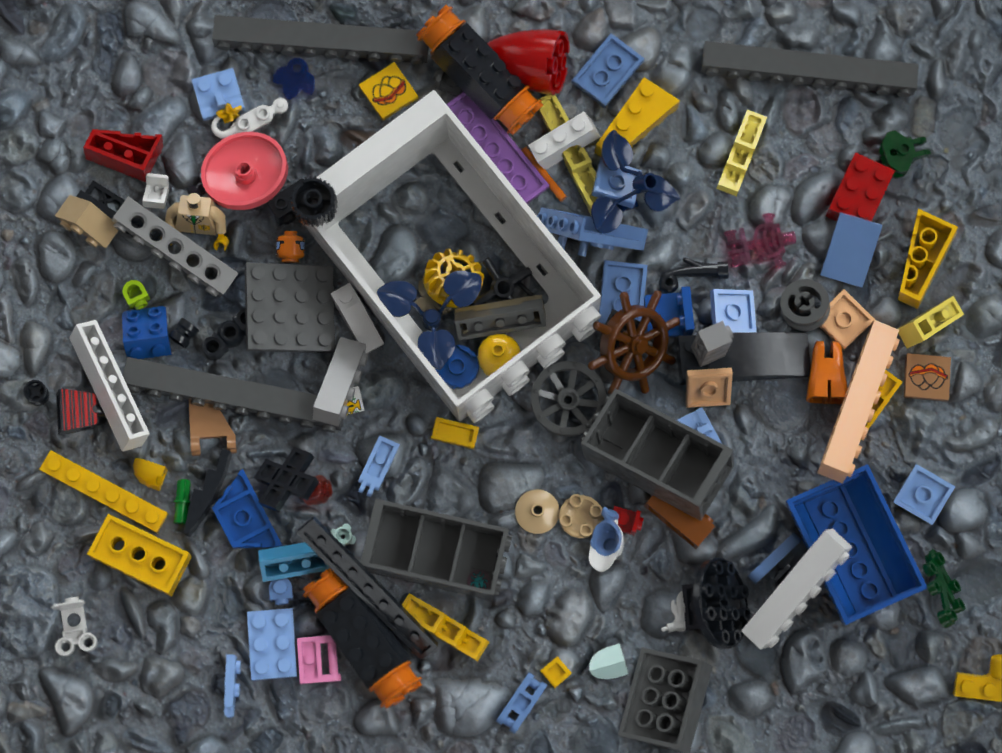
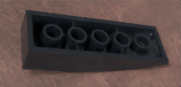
M733 333L732 343L725 357L700 367L691 349L696 335L678 336L676 341L680 385H686L687 370L732 368V382L810 376L811 364L807 333Z

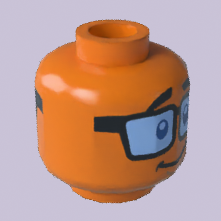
M284 231V235L277 237L276 256L282 259V262L298 263L299 259L304 257L305 239L302 236H297V231Z

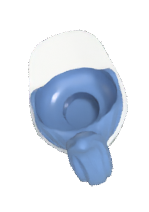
M606 507L601 512L604 520L595 526L590 541L589 562L599 572L608 570L615 559L622 554L624 548V535L618 526L619 514L617 511L608 510Z

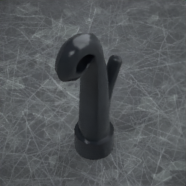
M684 257L683 262L690 266L674 268L663 273L659 279V287L665 293H673L678 288L677 278L709 277L728 279V261L717 262V264L703 263ZM671 280L673 285L667 286L665 282Z

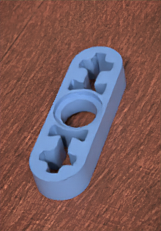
M792 533L748 575L750 580L754 584L758 583L802 540L795 533Z

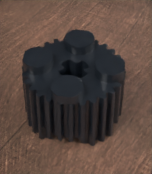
M309 176V179L305 177V180H301V184L297 183V187H294V191L290 195L293 212L303 225H311L312 227L316 225L319 227V224L323 226V223L331 222L335 217V213H337L338 201L335 190L326 180L322 181V178L318 179L316 176L314 178ZM312 199H317L318 203L312 205Z

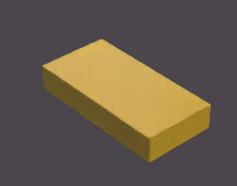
M436 417L431 440L474 449L479 427Z

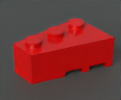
M92 129L83 149L85 159L146 182V175L151 173L164 146L162 134L149 136L136 132L134 134H123L120 131Z

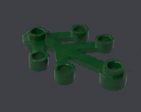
M932 549L925 555L926 564L923 565V570L928 577L936 574L933 581L927 583V589L932 596L940 593L943 610L937 612V617L940 624L944 628H948L958 620L956 613L964 611L965 604L961 598L955 599L954 594L961 591V586L956 579H950L944 568L945 559L943 555Z

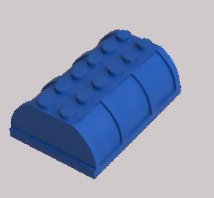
M868 464L854 470L852 476H847L843 483L831 480L785 501L786 507L790 511L808 550L822 533L829 529H834L853 547L848 552L850 557L842 565L838 564L834 569L836 571L835 575L829 581L823 582L844 626L927 589L921 572Z

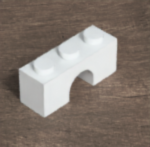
M583 111L528 146L537 163L547 170L563 160L562 153L566 149L575 145L583 148L601 136L591 118Z

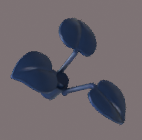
M616 130L611 131L607 135L601 151L605 166L611 171H616L620 168L621 171L636 175L632 184L635 189L634 191L614 202L609 197H600L594 201L591 208V216L595 229L598 233L602 234L614 231L621 224L623 212L616 205L635 194L645 192V203L649 209L655 212L667 209L680 199L671 184L661 176L654 175L653 173L642 175L641 171L625 168L624 166L630 165L633 159L631 145Z
M461 270L450 273L444 282V291L449 296L438 311L428 309L423 312L413 302L417 297V290L406 281L386 283L377 290V295L394 317L407 315L411 310V306L418 311L420 316L423 317L424 327L432 331H425L420 334L418 349L434 368L441 370L455 350V339L446 330L436 331L440 326V315L451 299L460 308L472 304L480 293L482 279L479 274Z

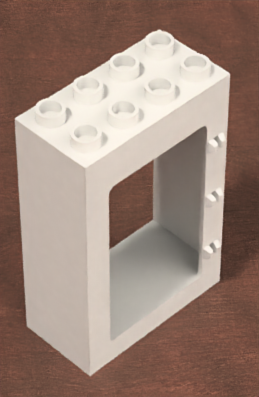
M435 90L427 94L317 177L318 179L322 178V181L326 180L335 190L338 201L337 213H335V217L331 222L323 223V226L319 224V227L316 225L314 227L311 225L304 226L459 422L467 416L473 423L478 422L494 409L495 406L492 404L493 396L503 389L509 396L515 394L529 382L530 379L527 374L530 372L529 369L539 362L546 369L565 354L562 348L566 344V340L574 335L579 342H582L596 331L592 325L601 317L599 313L600 293ZM429 154H434L525 268L529 267L531 269L533 278L548 295V301L544 304L546 326L506 333V335L512 337L518 343L521 352L490 376L486 375L479 365L476 379L469 386L462 389L449 388L418 349V338L422 330L411 316L407 314L403 317H394L380 301L377 290L384 285V282L338 225L341 220ZM455 162H458L463 172L460 173L454 166ZM312 199V205L318 203L317 199ZM499 213V216L505 223L501 224L495 215ZM539 264L541 265L543 271L546 273L545 276H543L542 273L538 270L537 266Z

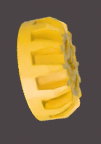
M448 248L445 249L444 253L437 252L434 254L433 259L428 260L423 276L425 290L434 301L443 305L449 296L444 291L446 277L454 271L470 269V272L481 276L483 285L484 274L481 272L482 265L474 261L475 256L472 254L469 256L464 255L461 249H458L457 252H452ZM454 260H460L466 263L467 265L463 266L462 264L457 263ZM442 264H443V267H444V268H443L444 274H441V271H440V268H441ZM452 299L449 301L448 305L446 306V307L457 308V306L454 304V302H453Z

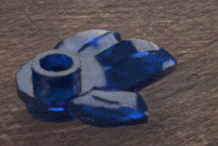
M301 58L291 59L287 66L278 68L274 74L273 82L283 84V93L288 100L296 97L301 90L309 95H313L315 91V78L308 72L306 61ZM299 64L301 66V70L299 72H294L293 67Z

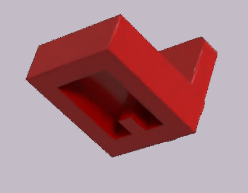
M614 506L613 510L619 514L618 526L623 533L634 536L636 530L641 531L644 518L640 517L641 511L637 510L635 512Z

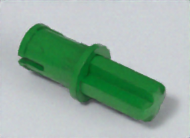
M187 479L177 481L176 500L173 501L175 503L174 524H186L191 502L189 501L191 481Z

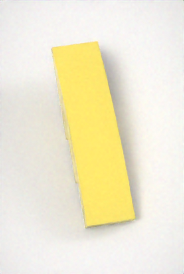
M750 110L746 111L716 189L737 197L766 122V116Z

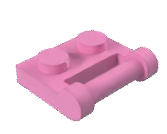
M330 635L297 638L300 685L341 681V674L338 673L337 645ZM321 644H327L329 674L323 675Z

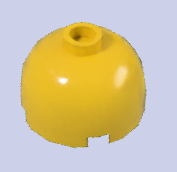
M494 334L482 341L478 349L477 359L483 372L490 376L519 354L521 350L518 343L512 337L506 334Z

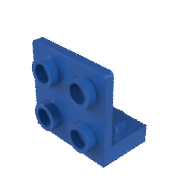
M690 286L681 287L679 293L662 294L655 311L661 315L665 322L674 317H679L680 324L668 331L669 337L692 335L695 328ZM645 295V307H647L652 295ZM651 322L647 326V332L653 329Z

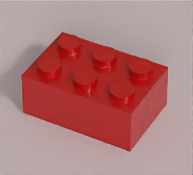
M855 152L825 216L837 221L839 213L842 212L872 221L895 170Z

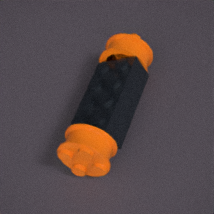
M445 5L437 13V17L433 15L424 24L426 27H423L416 34L417 40L419 42L423 41L431 49L430 54L433 61L490 120L493 118L495 121L499 120L508 129L506 133H510L513 136L524 123L526 124L530 121L534 114L543 107L542 100H537L528 91L529 86L521 83L518 76L512 75L506 69V64L500 60L498 54L465 20L461 21L452 12V6Z
M331 568L325 570L320 575V580L316 583L312 581L303 588L305 591L303 596L310 598L316 607L314 612L366 688L370 692L374 691L381 701L380 707L388 709L393 705L399 704L405 699V695L410 692L413 693L422 686L420 682L422 677H417L411 669V658L391 629Z

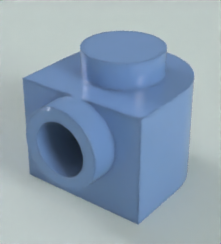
M283 578L270 582V601L275 602V605H287L290 600H294L293 586L289 579Z

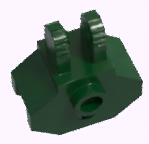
M896 130L886 133L878 153L882 165L895 170L892 177L895 179L904 177L915 160L931 155L929 149L916 152L914 148L927 142L926 137L906 138Z

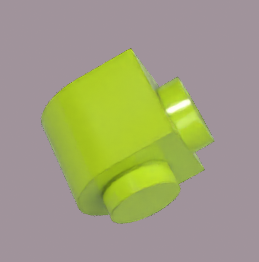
M131 280L123 286V296L130 309L140 310L148 305L147 301L151 299L140 281Z

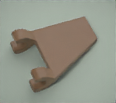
M189 400L192 456H201L200 439L225 437L227 450H230L232 454L237 453L236 436L221 411L214 409L213 404L205 403L204 406H196L191 404L192 400Z

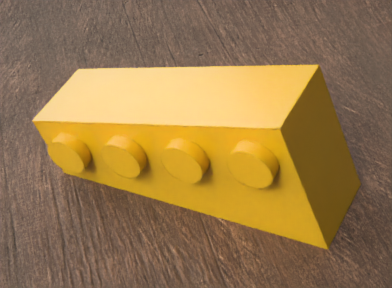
M644 77L597 142L594 153L602 157L603 142L613 130H616L633 147L639 140L648 135L653 128L661 124L666 117L674 113L678 109L680 100Z
M918 208L900 287L899 301L916 309L919 308L956 236L958 226Z

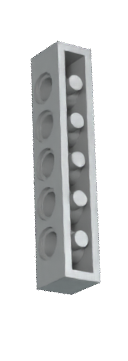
M129 196L112 218V222L115 223L113 226L122 233L126 231L133 236L132 239L141 246L145 244L150 247V252L160 259L164 257L170 261L169 265L179 272L180 270L186 272L189 280L195 284L200 282L206 286L205 290L214 297H217V295L222 297L238 275V272ZM133 218L141 219L143 227L134 228L131 225V220ZM151 231H158L161 234V240L153 241L149 233ZM168 245H178L180 252L178 254L170 253ZM187 257H195L198 265L190 267L186 262ZM205 270H214L216 278L213 280L207 279Z

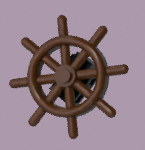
M659 290L653 292L647 307L631 305L628 293L621 292L620 301L622 309L620 311L612 309L606 324L595 321L592 325L594 330L601 332L594 347L595 350L600 352V357L590 361L588 368L595 370L604 365L607 371L614 375V379L608 389V394H612L615 388L618 390L622 380L639 381L641 392L647 394L649 392L647 376L652 374L662 361L670 365L676 362L675 357L667 354L666 351L669 341L668 331L678 326L680 319L679 317H674L665 322L661 315L655 311L662 295ZM637 317H642L640 321L634 319ZM649 322H651L653 329L645 333ZM654 338L653 346L648 345V341ZM646 353L648 356L643 361L642 354ZM632 359H634L635 368L628 369ZM616 360L621 361L620 366L617 364Z

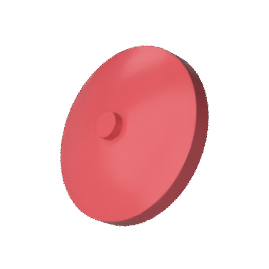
M241 132L222 139L207 153L201 167V180L208 196L216 204L231 210H248L267 203L279 193L288 175L287 158L280 144L270 136L258 132Z

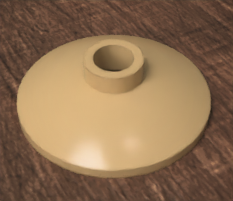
M539 489L530 490L524 493L517 501L515 517L518 524L525 531L533 534L546 533L556 525L559 519V504L555 497L547 491ZM535 507H540L542 509V512L540 514H535L533 509Z

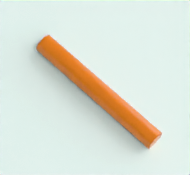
M527 147L523 148L521 151L550 185L549 189L562 202L567 197L548 172L537 163Z

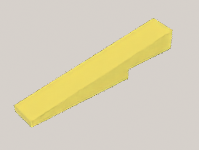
M546 95L540 98L543 107L539 110V113L549 132L569 121L556 95ZM575 145L566 149L562 153V157L591 214L592 205L598 199L591 196L596 172L585 148Z

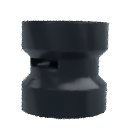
M181 318L178 322V327L172 330L168 336L186 349L190 344V339L195 337L199 330L192 323Z
M31 380L24 386V396L31 404L41 406L48 401L49 391L41 381Z

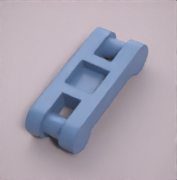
M529 672L496 722L500 725H506L510 728L509 731L515 734L548 685L543 681L540 683L534 679V675ZM528 686L536 690L533 695L525 691ZM511 710L519 715L516 721L508 716Z

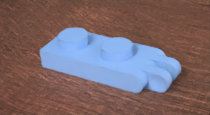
M379 435L359 477L358 482L361 483L358 490L359 493L363 494L366 486L370 487L366 495L368 497L372 496L374 490L379 491L400 444Z
M226 654L224 715L227 718L234 717L236 697H240V683H236L237 674H241V660H237V656Z

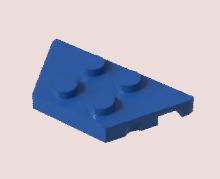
M240 470L232 484L224 491L223 496L212 507L232 548H275L283 546L266 512L259 503V499L244 470Z

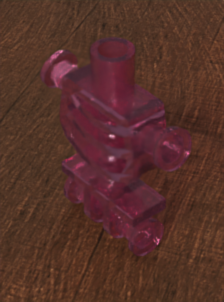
M774 213L762 215V218L765 219V224H760L756 227L752 241L747 242L744 227L739 228L738 240H736L735 236L736 230L724 232V236H727L728 241L726 247L732 249V251L728 252V256L732 258L731 267L742 266L744 261L745 265H750L749 250L752 249L760 260L765 262L773 260L775 270L783 268L787 265L781 257L785 253L784 246L796 244L795 232L781 233L779 224H774ZM763 231L761 239L757 240V234ZM767 231H770L769 238H766ZM740 255L744 256V261H741Z

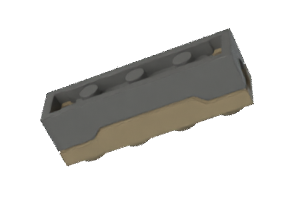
M541 294L455 309L454 322L458 340L460 341L546 326V313Z

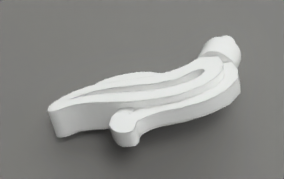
M682 591L676 597V605L674 600L670 604L671 612L675 619L672 623L666 624V627H662V632H683L686 630L685 604L683 603Z

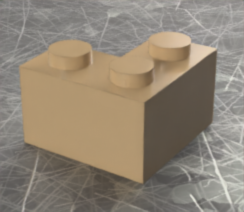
M72 195L68 196L55 215L61 221L60 225L68 231L73 230L79 235L83 234L87 237L85 241L95 248L97 246L107 248L119 231L113 226L115 223L112 222V219L92 202Z

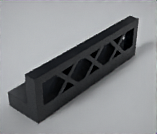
M94 180L85 192L80 190L76 196L92 202L111 219L116 212L109 208L107 203L117 201L122 205L125 201ZM95 188L103 193L104 200L98 201L90 196ZM139 219V223L131 222V225L134 228L143 227V222ZM156 231L154 235L149 233V236L153 241H157L161 234Z

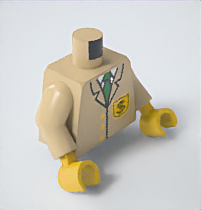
M197 193L182 195L180 202H175L167 209L165 222L177 231L207 235L218 234L214 243V249L218 250L219 243H222L224 250H226L229 239L224 235L226 233L225 214L214 205L211 198L200 197Z

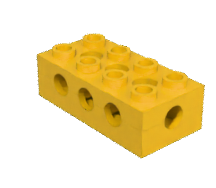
M107 514L87 553L90 558L172 597L192 558L189 552L110 514ZM117 542H125L121 550H115ZM138 551H145V556L141 560H135V555ZM160 560H164V568L156 570L155 564Z

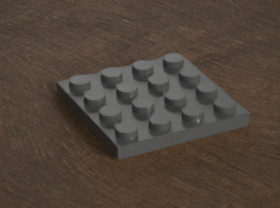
M246 262V351L334 353V301L331 298V293L334 292L333 266Z

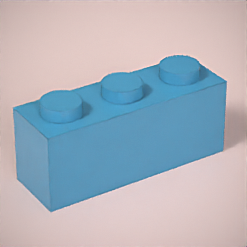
M306 542L258 550L263 582L322 572L330 568Z

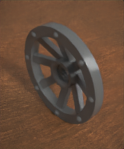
M573 361L558 362L544 369L536 378L531 391L532 411L537 421L549 432L565 437L578 436L586 430L589 431L593 425L592 419L597 412L600 413L603 409L606 390L600 377L594 370H590L588 366ZM569 370L571 372L568 387L564 389L556 373ZM577 372L589 378L590 381L575 391ZM547 378L551 379L559 394L541 390V386ZM595 386L598 401L579 399V397ZM539 397L555 401L557 404L542 411L539 405ZM570 398L572 403L566 404L564 399ZM577 406L597 409L591 419L587 420ZM562 410L560 426L552 423L546 417ZM569 412L574 414L581 423L580 426L566 427Z

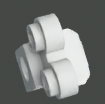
M79 597L67 598L65 603L51 606L53 610L61 611L64 631L62 632L63 637L56 642L55 649L62 656L71 655L75 650V645H79L83 651L91 652L98 644L97 638L93 634L87 633L83 607L85 601L79 600ZM73 613L78 614L81 619L79 625L75 627L70 626L67 622L68 616ZM87 639H92L93 641L90 647L85 646ZM65 643H68L70 645V649L68 651L62 650V646Z

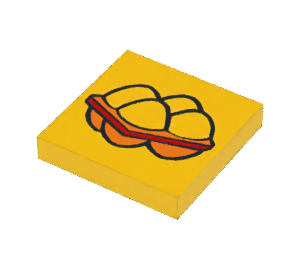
M395 62L359 84V88L382 121L418 99L417 93Z

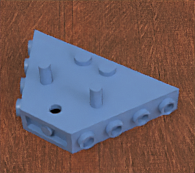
M541 207L537 215L550 233L559 235L557 242L564 250L567 237L580 240L577 255L586 257L589 242L590 246L614 250V246L644 251L648 229L620 224L614 231L602 234L597 232L592 217L544 207Z

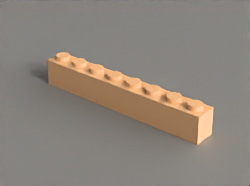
M876 320L871 325L820 463L818 474L843 483L847 476H852L856 466L852 464L853 459L858 458L862 449L859 442L860 440L864 441L869 429L865 425L872 420L875 412L871 408L873 404H877L880 398L879 386L883 387L888 374L884 373L885 369L890 368L894 358L890 356L891 352L896 351L900 339H897L898 329Z

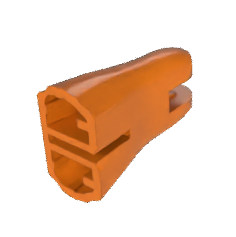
M816 341L812 353L806 401L809 403L842 404L848 389L842 347L839 342L832 341L830 358H824V341Z

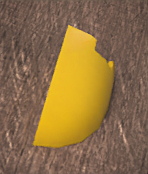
M134 459L133 470L138 481L149 488L160 491L168 472L167 468L148 460Z

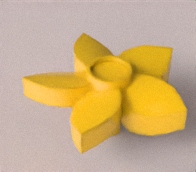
M227 103L225 109L217 111L216 114L218 117L223 118L224 124L229 123L239 117L238 112L241 111L242 106L232 109L231 104Z

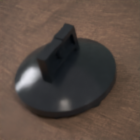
M720 557L708 559L698 569L695 582L682 585L686 630L700 629L706 640L715 648H733L741 642L744 635L741 630L746 626L747 621L751 619V612L747 602L749 590L743 584L732 562ZM740 599H745V608H740Z

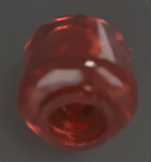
M323 475L313 476L318 479L319 484L308 500L303 499L304 503L309 506L327 503L329 497L332 496L330 480H327Z

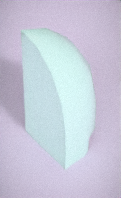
M620 643L599 650L592 657L589 663V670L593 676L599 679H613L628 675Z

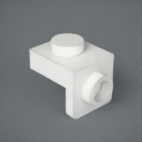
M147 173L146 189L142 200L143 207L165 209L169 193V178L167 175Z

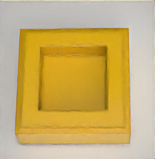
M558 656L540 671L554 689L572 674Z

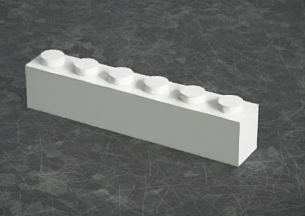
M97 320L76 324L69 339L122 452L143 446L150 433Z
M834 529L825 530L741 631L760 650L767 647L772 648L780 639L778 635L782 631H787L792 626L794 616L796 614L800 615L807 608L806 602L810 597L813 599L819 594L822 589L820 588L821 584L824 581H829L835 575L836 571L834 569L837 565H842L850 557L848 552L853 547Z

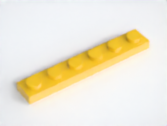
M52 450L49 451L39 469L157 534L168 516V513Z

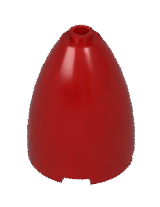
M548 29L519 31L498 37L487 43L498 54L500 60L504 61L506 69L512 75L518 76L521 83L529 86L528 90L553 96L555 93L559 94L561 92L568 68H565L567 63L566 53L570 52L569 38L565 31Z

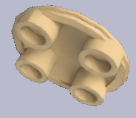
M574 494L560 508V525L572 537L579 539L588 538L593 535L595 526L603 520L601 515L603 508L589 496Z

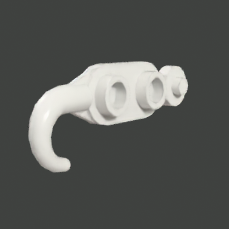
M278 98L271 106H258L238 117L232 126L225 131H220L217 128V123L221 119L217 116L211 124L212 132L220 139L241 132H254L269 124L274 114L285 113L288 109V103L285 99Z

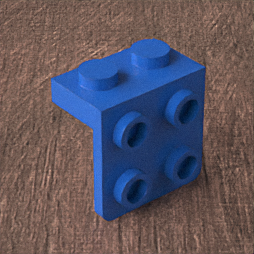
M165 306L129 310L122 313L123 345L126 357L145 359L172 355Z

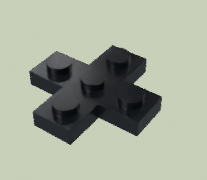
M294 447L283 465L265 459L254 476L258 482L268 485L259 503L263 507L279 513L291 494L308 500L319 484L316 477L305 474L314 456L310 452Z

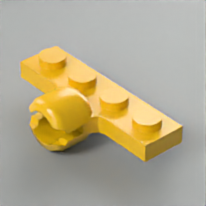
M1002 654L991 657L987 675L956 672L953 695L1002 702Z

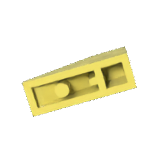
M952 296L899 327L898 334L906 348H910L962 317L964 313L955 297Z

